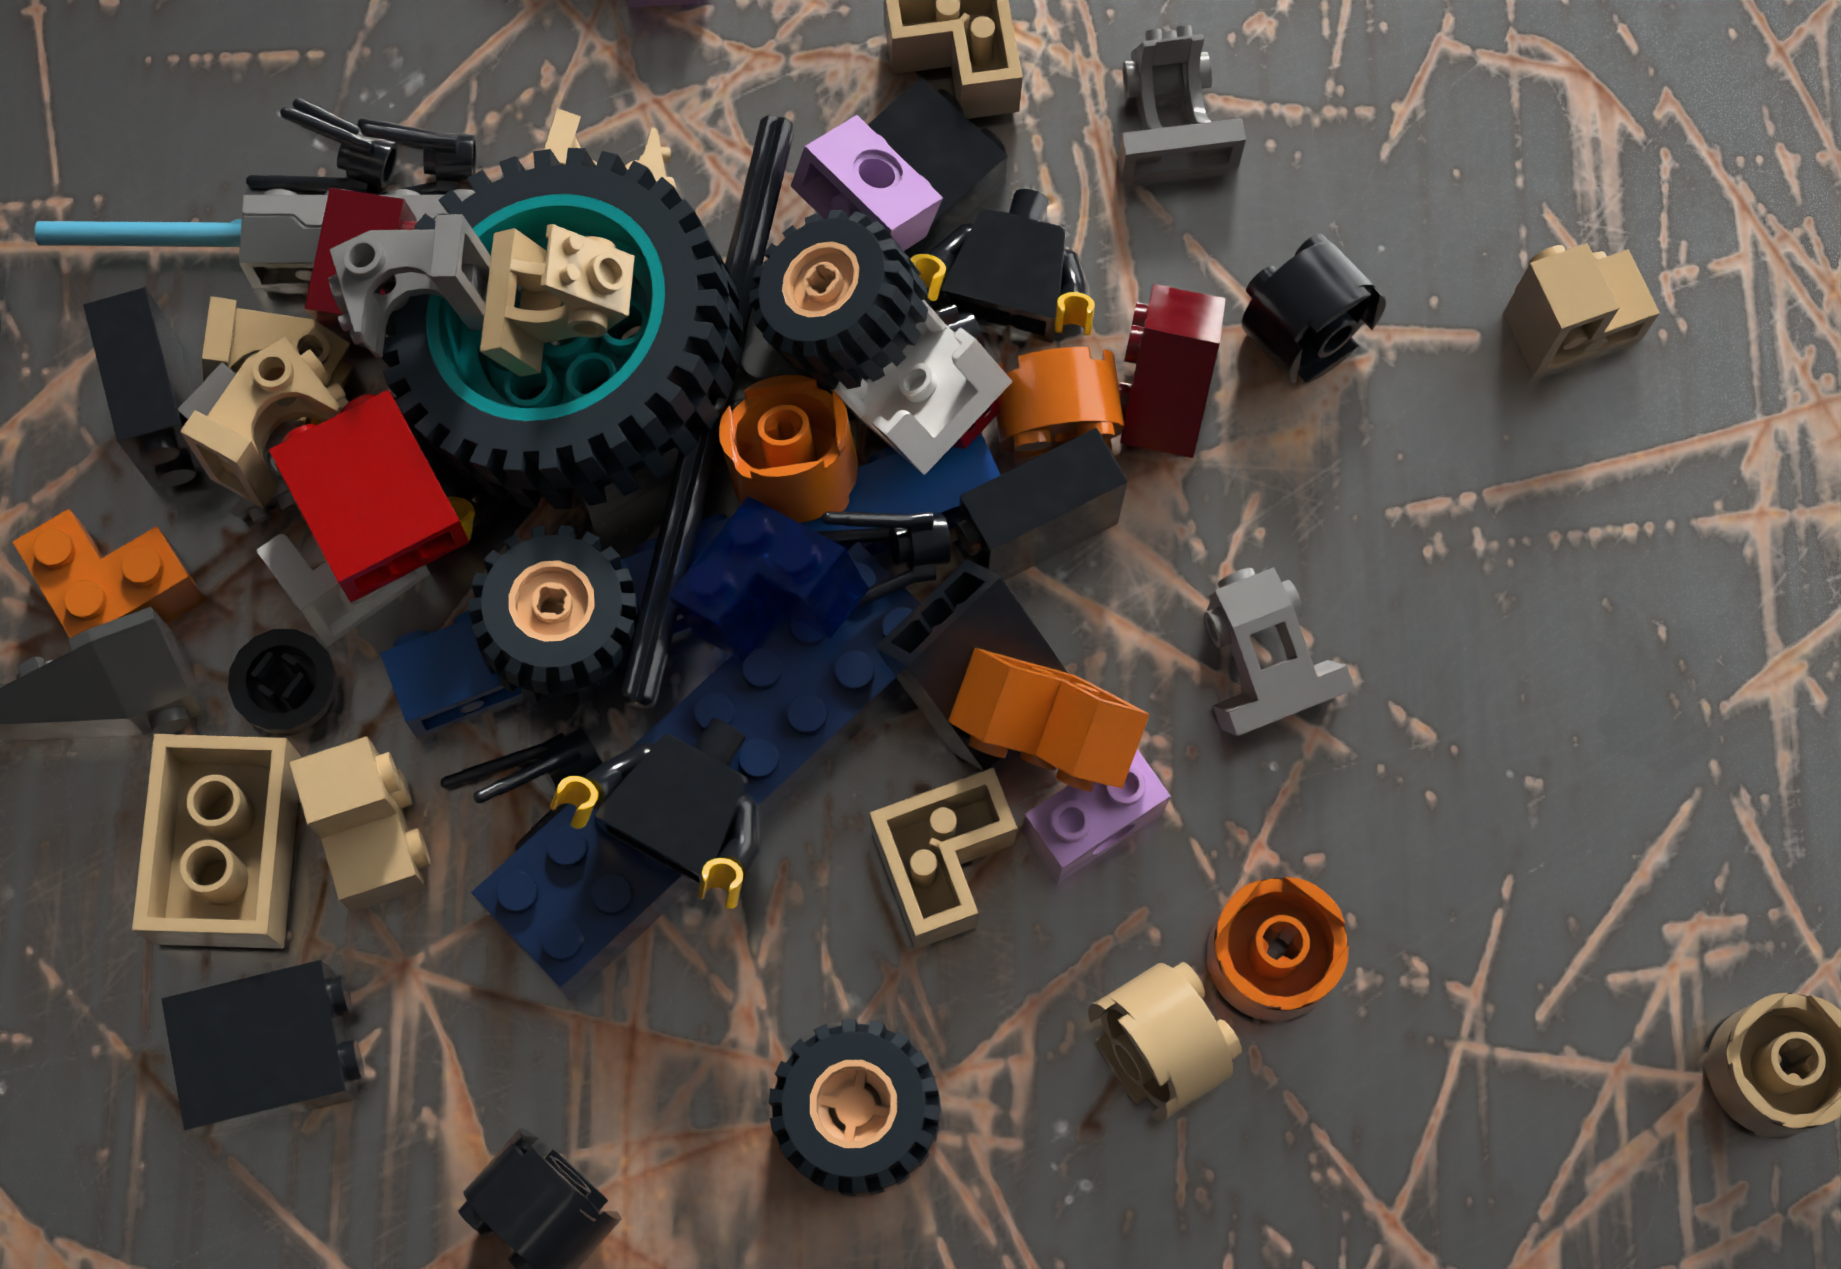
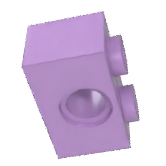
M858 115L805 145L791 183V187L823 219H827L830 210H844L849 217L855 211L866 214L873 223L878 221L903 251L927 236L943 199L923 176L919 175L888 145L886 140L876 134Z
M1137 749L1123 789L1096 782L1093 791L1089 792L1068 785L1025 813L1021 832L1055 881L1060 883L1162 815L1171 795Z

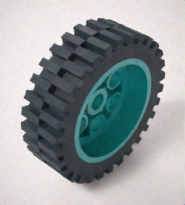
M568 148L566 165L560 164L551 149L533 151L534 168L530 170H525L516 156L499 162L504 178L492 183L482 169L467 178L475 191L471 196L461 201L453 189H451L438 201L448 214H463L490 256L494 233L513 228L546 251L548 245L546 230L547 225L551 224L585 237L595 236L610 240L614 243L616 249L634 255L628 317L607 330V333L601 337L588 338L577 336L573 341L562 346L560 345L564 339L544 343L541 373L519 377L481 353L482 330L470 331L449 302L441 296L431 294L410 296L408 302L402 308L390 314L385 330L389 337L384 339L382 360L390 368L382 372L387 386L398 397L395 402L403 414L450 466H453L464 479L474 486L479 482L490 495L504 501L509 492L520 505L533 508L538 507L540 495L542 494L554 509H572V491L574 490L580 494L589 506L606 503L605 484L613 482L623 496H626L641 489L634 475V472L647 466L656 480L666 474L671 468L662 457V454L674 445L687 457L698 445L688 430L695 421L709 430L716 422L719 413L709 400V396L713 394L725 399L729 398L734 382L723 365L739 367L742 349L733 336L735 334H743V319L734 304L740 302L736 286L728 274L729 270L688 201L686 199L682 200L675 187L663 177L656 181L648 167L633 161L627 170L618 154L606 151L601 152L598 163L595 165L585 148ZM425 213L414 228L416 230L435 229L436 221ZM396 282L385 284L383 286L384 292L386 294L391 292L395 288ZM518 284L516 287L514 307L519 308L522 288ZM641 326L634 336L621 340L628 330ZM602 380H608L600 387L590 392L591 388L596 383ZM546 385L539 396L528 400L529 395L536 388Z

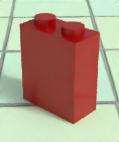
M389 389L378 395L366 394L359 396L347 403L340 414L318 425L306 424L297 427L287 433L280 444L268 449L337 582L351 603L469 543L458 516Z

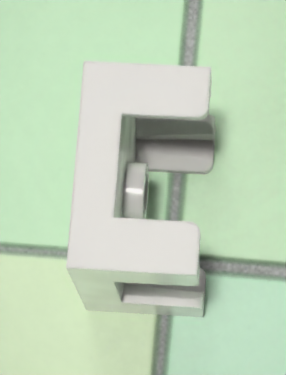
M923 299L922 302L928 308L926 321L916 324V328L921 333V336L915 346L907 344L902 351L906 358L897 367L891 362L883 368L885 376L875 382H872L870 378L867 381L862 378L860 387L847 389L839 381L836 389H830V391H835L857 419L925 475L1013 381L973 336L961 327L956 332L951 330Z
M279 534L256 550L278 580L279 585L325 647L331 645L430 575L429 570L424 565L351 603L337 582L328 562L326 561L315 570H312L286 535Z

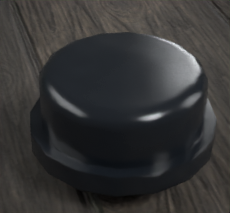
M273 629L253 637L238 651L229 669L228 691L235 709L252 726L269 733H296L312 727L327 713L334 699L337 672L329 652L313 636L296 629Z

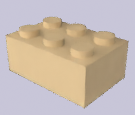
M154 734L132 931L153 945L284 949L299 794L289 762L302 758L287 738Z

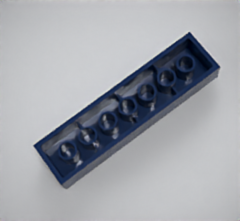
M856 542L632 747L642 742L656 743L664 734H670L695 747L712 718L722 720L733 726L746 739L729 767L748 779L749 796L759 806L760 825L905 690L874 647L902 622L920 602L906 588H903L851 611L845 610L842 603L846 598L893 577L859 542ZM572 804L564 807L471 892L488 915L569 1001L696 884L601 831L595 818V814L600 807L593 809L587 824L583 828H573L570 823L577 807Z

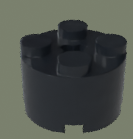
M1319 233L1308 238L1298 248L1295 256L1278 270L1274 266H1269L1256 274L1246 288V293L1252 299L1244 312L1241 323L1245 333L1291 382L1296 383L1298 375L1305 382H1310L1334 369L1354 352L1359 344L1352 336L1364 323L1371 330L1374 329L1385 310L1386 298L1334 243L1329 242Z
M519 1128L463 1191L467 1201L458 1212L482 1236L489 1238L495 1233L514 1250L509 1255L508 1260L515 1269H579L622 1218L617 1211H603L601 1213L600 1209L608 1202V1199L580 1171L554 1149L544 1159L532 1147L538 1140V1137L526 1129Z

